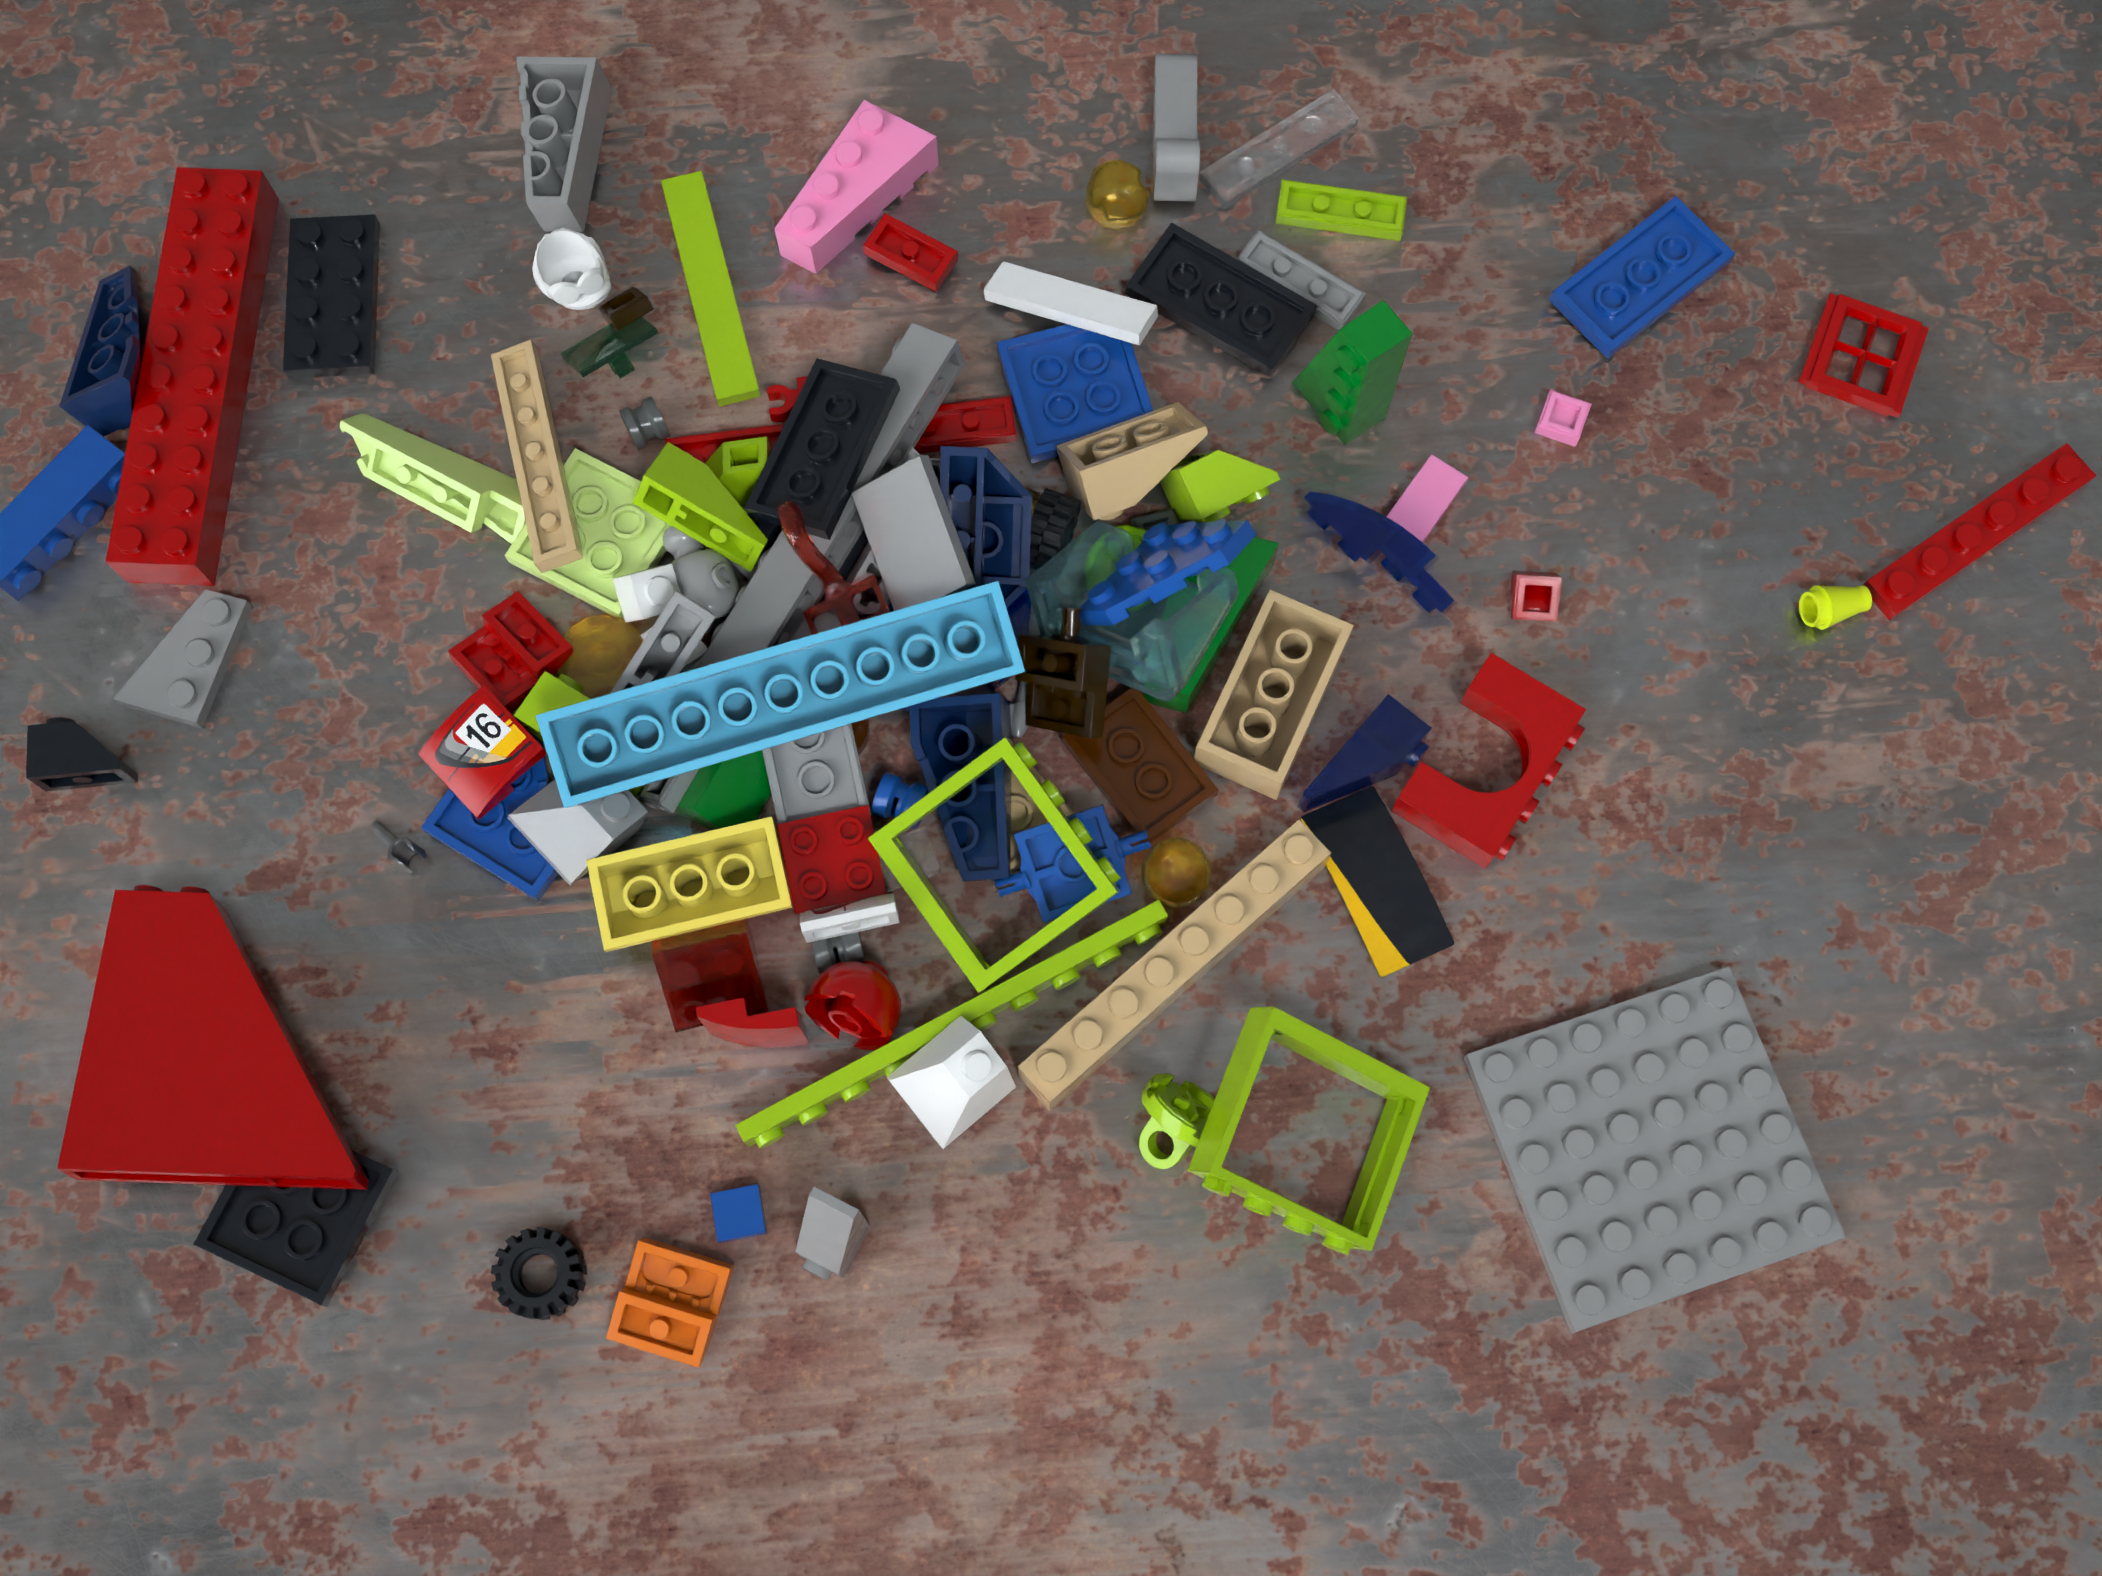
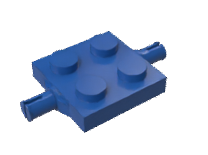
M1103 804L1068 815L1067 818L1070 821L1078 817L1092 836L1093 840L1087 845L1097 859L1105 855L1121 877V879L1115 882L1120 892L1107 902L1131 895L1132 889L1125 871V856L1146 849H1152L1150 840L1132 845V843L1148 838L1146 829L1119 839V836L1110 826ZM1049 822L1014 833L1021 855V871L1010 874V879L995 880L996 887L1012 882L1015 883L999 888L998 893L1001 898L1005 895L1027 889L1036 900L1043 923L1058 918L1097 889Z

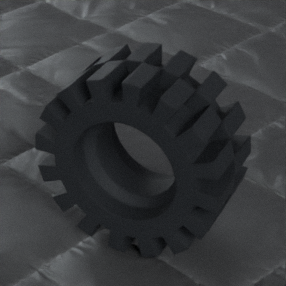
M1045 488L1044 492L1041 493L1039 502L1034 507L1031 519L1030 568L1051 576H1055L1058 573L1059 567H1061L1064 561V556L1068 552L1069 543L1074 536V529L1077 526V518L1081 510V501L1079 499Z
M537 1227V1230L529 1228L520 1231V1236H511L505 1241L508 1246L504 1250L498 1249L495 1255L499 1257L498 1263L491 1266V1274L495 1275V1281L491 1282L492 1289L498 1292L499 1297L497 1299L501 1305L508 1307L509 1311L516 1315L532 1320H550V1317L554 1315L559 1317L566 1313V1307L569 1305L574 1306L579 1299L576 1296L579 1290L584 1291L586 1283L582 1282L583 1275H587V1266L582 1263V1259L585 1257L582 1251L576 1248V1243L556 1231ZM547 1255L554 1260L557 1266L556 1281L545 1292L531 1293L522 1283V1269L532 1257Z

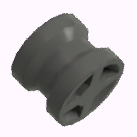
M652 397L644 399L641 406L635 409L626 407L619 410L638 451L646 448L648 441L655 438L663 440L670 437L665 422Z

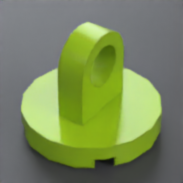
M1170 1073L1154 1074L1141 1092L1142 1103L1152 1117L1142 1130L1139 1138V1148L1148 1164L1160 1169H1167L1181 1163L1189 1155L1193 1147H1197L1215 1100L1211 1094L1193 1082L1185 1080L1182 1085L1172 1082L1175 1076ZM1159 1131H1164L1172 1138L1174 1150L1171 1156L1165 1155L1157 1147L1156 1136Z

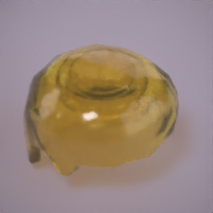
M1108 160L1093 169L1086 187L1085 202L1092 217L1098 224H1102L1104 228L1112 230L1133 227L1144 218L1149 203L1150 191L1144 188L1141 182V171L1138 167L1123 160Z
M1184 838L1165 839L1156 843L1142 861L1141 882L1148 896L1154 901L1160 900L1162 906L1182 908L1196 903L1204 896L1211 882V863L1202 848Z

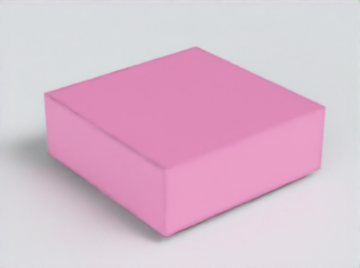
M1550 389L1534 433L1576 447L1592 403Z

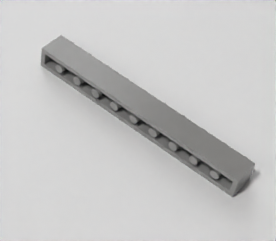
M912 323L905 335L896 341L892 350V356L883 370L877 374L897 379L900 391L853 491L906 462L912 447L914 448L965 366V361L956 339ZM852 494L830 540L781 527V533L771 549L766 550L761 556L758 569L751 581L739 591L735 600V606L726 621L715 629L711 644L704 656L692 666L691 670L783 644L791 640L812 605L817 606L864 530Z

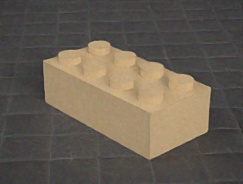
M1269 590L1196 746L1194 759L1199 766L1277 800L1347 646L1354 625L1273 590Z

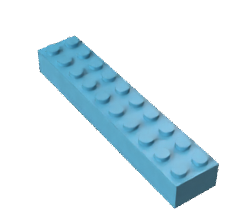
M996 581L536 715V719L564 808H569L1025 672L1001 588L999 582Z

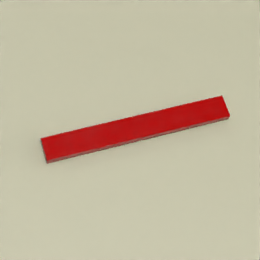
M1011 396L941 404L914 449L919 454L941 451V446L978 447L1017 442ZM785 424L666 438L665 443L669 442L701 462L706 463L724 442L767 436L772 451Z

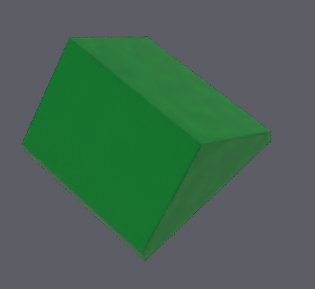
M762 750L699 769L676 807L675 812L710 830L757 820L772 795Z

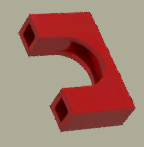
M1490 653L1460 704L1497 725L1513 739L1521 757L1519 780L1509 788L1498 792H1477L1461 786L1421 761L1391 809V812L1484 869L1488 867L1494 857L1503 861L1517 838L1511 835L1510 831L1517 820L1526 824L1540 801L1534 798L1533 794L1540 783L1549 787L1563 765L1555 759L1563 747L1571 751L1585 730V727L1578 724L1586 711L1582 706L1493 653Z

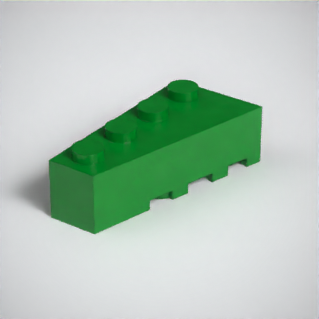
M1382 300L1339 329L1292 382L1319 414L1324 429L1332 436L1337 435L1344 445H1347L1386 418L1412 332L1388 304Z
M1254 537L1229 565L1214 573L1208 567L1195 576L1186 577L1187 587L1170 595L1145 683L1144 697L1150 704L1183 713L1188 712L1215 666L1216 660L1235 632L1237 624L1256 596L1261 583L1273 567L1279 543Z

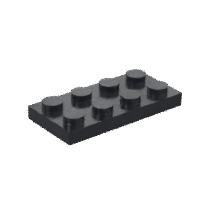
M375 214L290 219L283 371L288 379L375 374L380 223Z
M1172 222L1129 280L1125 294L1133 299L1157 305L1158 313L1270 378L1314 316L1317 307L1315 303Z
M817 358L744 507L748 516L830 540L900 391L897 379Z

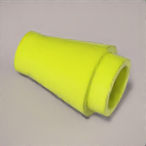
M1864 585L1855 587L1813 586L1808 592L1803 593L1799 600V612L1803 622L1809 627H1816L1821 630L1829 628L1858 613L1866 612L1872 606L1871 593Z

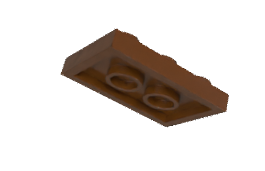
M1133 686L1106 705L1103 738H1087L1067 733L1062 736V743L1130 830L1135 834L1146 829L1148 838L1140 842L1150 840V843H1152L1218 795L1219 789L1136 686Z

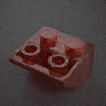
M748 918L652 941L653 960L675 1032L704 1026L697 1017L696 1007L745 998L754 1014L768 1011L755 943Z

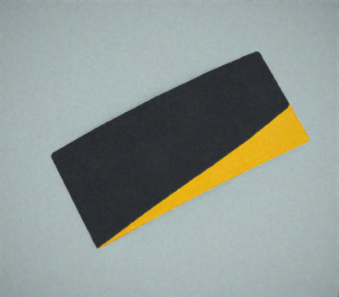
M1370 786L1301 817L1302 823L1331 852L1326 866L1344 899L1380 977L1391 974L1454 945V940L1412 853L1375 787Z

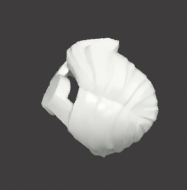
M561 228L545 234L537 244L532 271L537 286L547 297L573 310L594 308L608 297L612 289V283L603 253L592 237H587L570 229Z

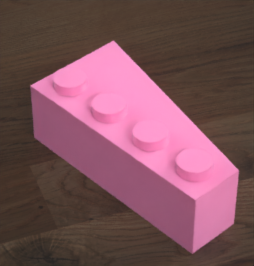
M864 100L774 228L780 256L817 274L855 240L857 232L868 223H875L883 215V209L898 196L903 198L914 188L913 183L925 172L930 174L939 166L937 136Z

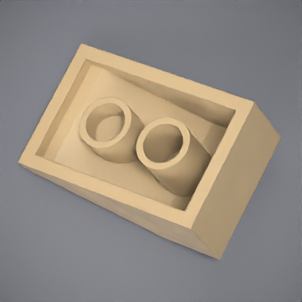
M1177 402L1057 445L1056 448L1069 494L1081 501V507L1093 521L1097 519L1110 520L1120 516L1124 509L1135 506L1208 435L1205 424Z

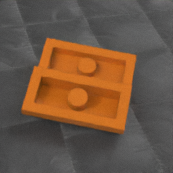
M642 1237L637 1242L625 1287L618 1293L606 1339L699 1368L712 1338L735 1265Z

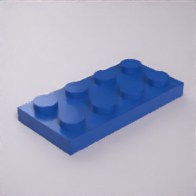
M1675 196L1552 291L1549 301L1609 359L1732 261L1735 252Z

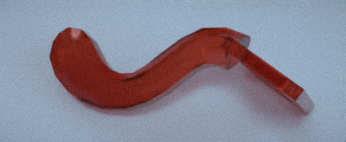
M791 500L778 506L780 524L789 544L805 566L819 578L825 589V601L803 612L812 635L818 633L814 623L815 618L832 608L835 609L841 626L890 612L875 575H871L854 585L846 582L833 564L819 551L811 540L799 506ZM873 587L880 603V609L865 619H860L853 599L857 594Z

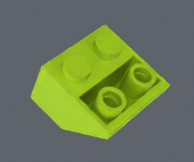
M1214 450L1194 453L1182 459L1160 481V484L1171 508L1175 509L1178 520H1192L1201 523L1203 521L1215 522L1229 515L1231 511L1228 506L1231 504L1235 505L1243 501L1245 504H1249L1265 497L1270 493L1267 486L1279 481L1280 478L1277 471L1229 453Z

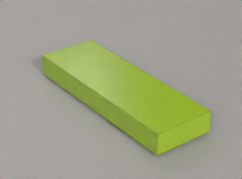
M1282 179L1275 224L1401 241L1407 197Z

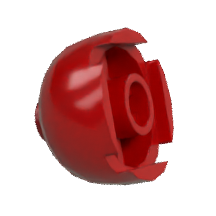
M844 961L830 966L822 971L813 982L804 1001L809 1000L805 1006V1011L817 1026L839 1039L840 1030L859 1038L853 1047L862 1050L875 1051L888 1044L901 1015V998L895 984L888 977V972L881 965L872 961H864L863 963L859 961Z

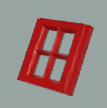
M1830 293L1826 299L1798 382L1804 384L1808 389L1887 417L1891 415L1898 418L1902 412L1929 327L1923 326L1922 322L1857 299L1842 294L1835 295ZM1846 317L1869 324L1861 349L1838 341ZM1877 328L1900 335L1893 359L1869 352ZM1835 350L1858 358L1850 383L1827 375ZM1866 361L1889 369L1881 394L1858 386Z

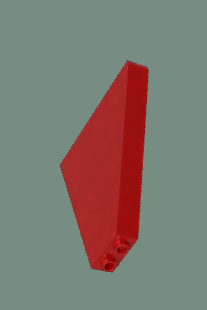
M137 885L134 887V890H115L57 1169L76 1180L367 1190L369 1180L352 1151V1147L225 908L208 890L199 887H182L180 892L163 891L158 887L150 885Z

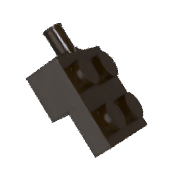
M1062 607L1061 634L1053 636L1019 635L1018 649L1025 672L1017 674L1015 680L1028 682L1025 725L1087 738H1103L1111 645L1089 642L1084 637L1079 636L1082 608Z

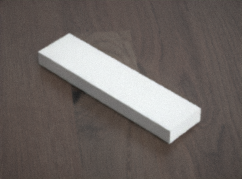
M1004 261L984 288L986 301L1139 346L1158 317L1157 305Z

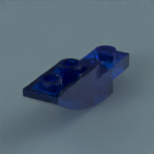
M1310 491L1304 497L1312 506L1306 513L1324 531L1330 525L1342 537L1337 545L1354 562L1362 557L1367 563L1371 564L1383 553L1386 558L1380 563L1397 581H1400L1405 576L1417 588L1411 595L1428 613L1437 608L1445 615L1457 603L1427 572L1439 557L1398 523L1366 506L1334 495Z

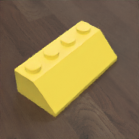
M772 816L586 860L605 952L792 908L790 887L779 832Z

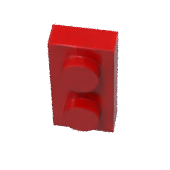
M886 213L863 244L864 255L935 292L938 291L958 261L957 250Z

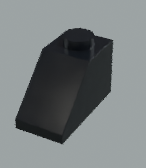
M55 717L47 719L46 724L28 725L26 778L44 791L138 782V774L73 719Z

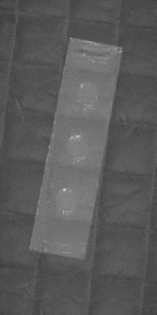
M1332 89L1200 172V181L1223 209H1226L1357 127L1359 117L1338 92Z

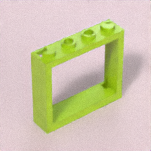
M1006 737L868 838L978 993L989 988L1120 892L1115 882L1121 879V877L1113 868L1112 863L1105 855L1097 859L1087 845L1093 838L1078 817L1071 821L1067 818L1060 808V805L1065 802L1062 794L1050 779L1042 783L1033 771L1032 767L1038 763L1033 754L1029 752L1022 741L1014 744L1011 739ZM1004 759L1097 889L990 966L898 837Z
M1274 1006L1250 1008L1187 1171L1203 1178L1201 1186L1211 1192L1229 1197L1232 1192L1245 1198L1242 1206L1248 1210L1268 1217L1274 1212L1284 1217L1283 1226L1294 1232L1310 1236L1313 1231L1325 1237L1322 1244L1329 1249L1346 1255L1349 1254L1350 1248L1372 1251L1430 1087ZM1270 1039L1387 1099L1342 1225L1222 1167Z

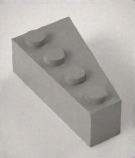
M516 57L517 70L520 73L521 86H518L519 101L523 110L521 136L525 141L523 164L526 204L543 231L552 232L556 229L565 228L576 232H584L612 87L596 57Z

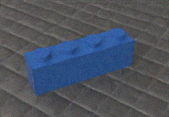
M89 425L0 513V588L17 601L27 592L32 591L38 586L42 576L58 560L69 554L73 544L90 527L98 524L103 518L105 511L117 500L125 453Z

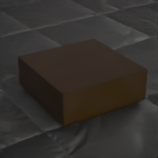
M636 287L628 289L599 308L605 321L617 331L654 310L648 297Z

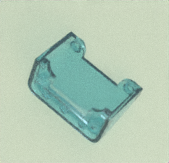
M1097 520L1025 580L1041 635L1053 636L1061 634L1062 607L1079 608L1088 599V592L1095 585L1105 581L1116 570L1115 565L1123 556L1134 551L1133 539L1125 530ZM1208 567L1203 572L1197 574V584L1186 580L1187 587L1155 604L1150 598L1141 605L1129 607L1127 609L1130 612V617L1115 625H1084L1083 621L1080 620L1079 636L1084 637L1089 642L1111 645L1108 678L1159 700L1171 701L1186 687L1238 597V587L1234 571L1223 567L1212 573Z

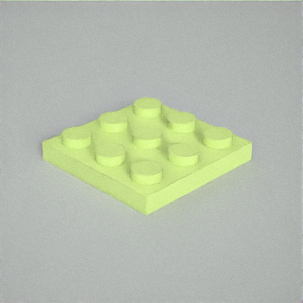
M575 448L563 467L584 558L541 573L534 565L526 523L506 552L505 557L509 563L622 621L624 616L613 579L657 567L667 551L663 545V535L671 525L632 503L640 486V480Z

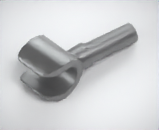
M379 821L371 824L370 829L387 844L389 860L406 872H413L408 867V862L414 854L417 853L424 859L426 858L425 850L409 838H398Z

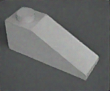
M676 590L611 693L680 674L716 615Z
M816 1187L812 1188L808 1197L795 1252L800 1257L806 1259L802 1268L826 1281L829 1280L832 1273L843 1279L871 1226L859 1209Z

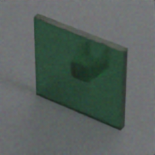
M642 317L618 331L611 325H607L564 350L560 355L582 377L608 363L614 374H617L621 379L635 370L626 352L658 334L656 327Z

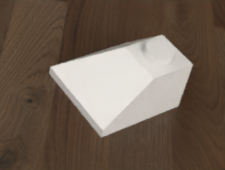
M962 1016L958 1017L887 1077L942 1149L948 1146L1016 1088L1006 1064L982 1032Z

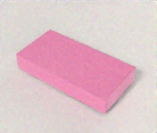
M1431 454L1386 516L1382 527L1417 549H1420L1465 486L1468 477Z

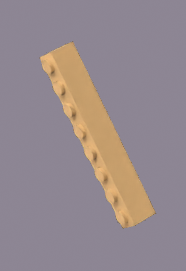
M1297 820L1018 1066V1077L1043 1105L1051 1111L1322 871L1328 862L1331 852L1300 820Z

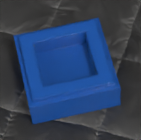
M758 1184L710 1193L718 1243L768 1234L761 1189Z

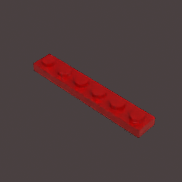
M2066 443L1872 576L1863 585L1869 589L1872 601L1891 621L2086 486L2097 475Z

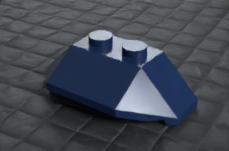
M941 446L940 488L976 583L962 591L998 581L1007 609L1029 588L1032 495L988 448Z

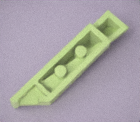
M358 414L340 420L339 427L341 431L352 435L362 455L356 462L363 476L471 533L481 529L484 523L512 544L526 522L516 478L367 414Z

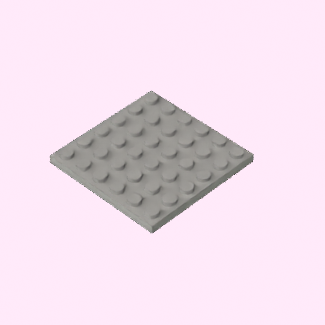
M1729 966L1471 1052L1463 1057L1570 1333L1584 1330L1846 1238Z

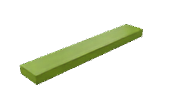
M702 170L663 179L661 183L718 406L721 407L761 397Z

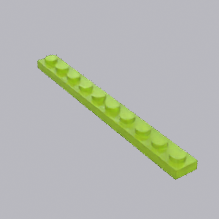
M1157 900L741 1121L735 1126L743 1142L748 1147L757 1143L759 1149L765 1148L785 1136L782 1129L800 1120L802 1126H805L825 1116L828 1113L825 1106L843 1097L845 1103H848L863 1096L871 1090L868 1083L883 1075L888 1077L960 1016L983 1032L997 1023L995 1016L1011 1007L1014 1013L1036 1003L1039 1000L1037 993L1053 985L1057 991L1071 985L1081 977L1078 971L1095 963L1097 968H1102L1121 957L1122 954L1119 949L1136 941L1140 947L1163 934L1160 927L1165 925L1168 914L1160 900Z

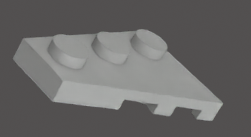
M205 589L112 700L119 706L203 728L253 606L247 600Z

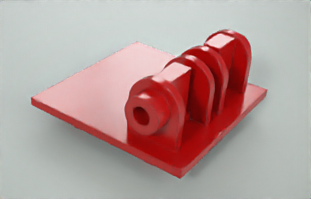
M868 805L777 824L795 915L809 910L887 894L879 853L868 839L875 833Z

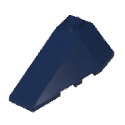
M131 266L99 281L59 405L83 425H89L103 437L117 430H126L130 427L141 368L137 271Z
M1000 693L941 697L909 706L911 747L916 760L919 761L929 793L1003 738L1011 739L1010 702ZM1004 759L937 808L944 827L943 831L964 882L1010 879L1012 770Z

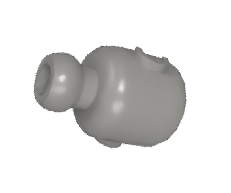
M671 526L664 532L663 545L667 552L674 557V561L671 563L680 593L716 615L706 633L714 632L721 623L726 621L735 606L736 597L741 590L731 561L712 549L705 550L702 543Z

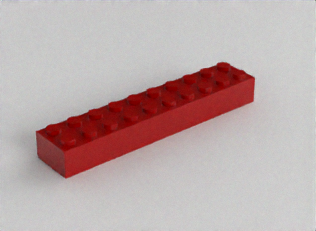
M177 167L106 556V563L127 583L215 586L279 200L262 170Z

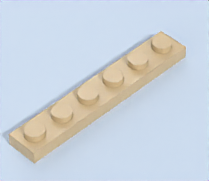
M531 340L491 354L533 561L538 570L544 573L584 557L538 349Z

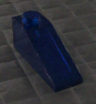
M1388 694L1302 793L1297 807L1305 813L1397 775L1406 764L1414 768L1430 748L1425 743V740L1432 727Z

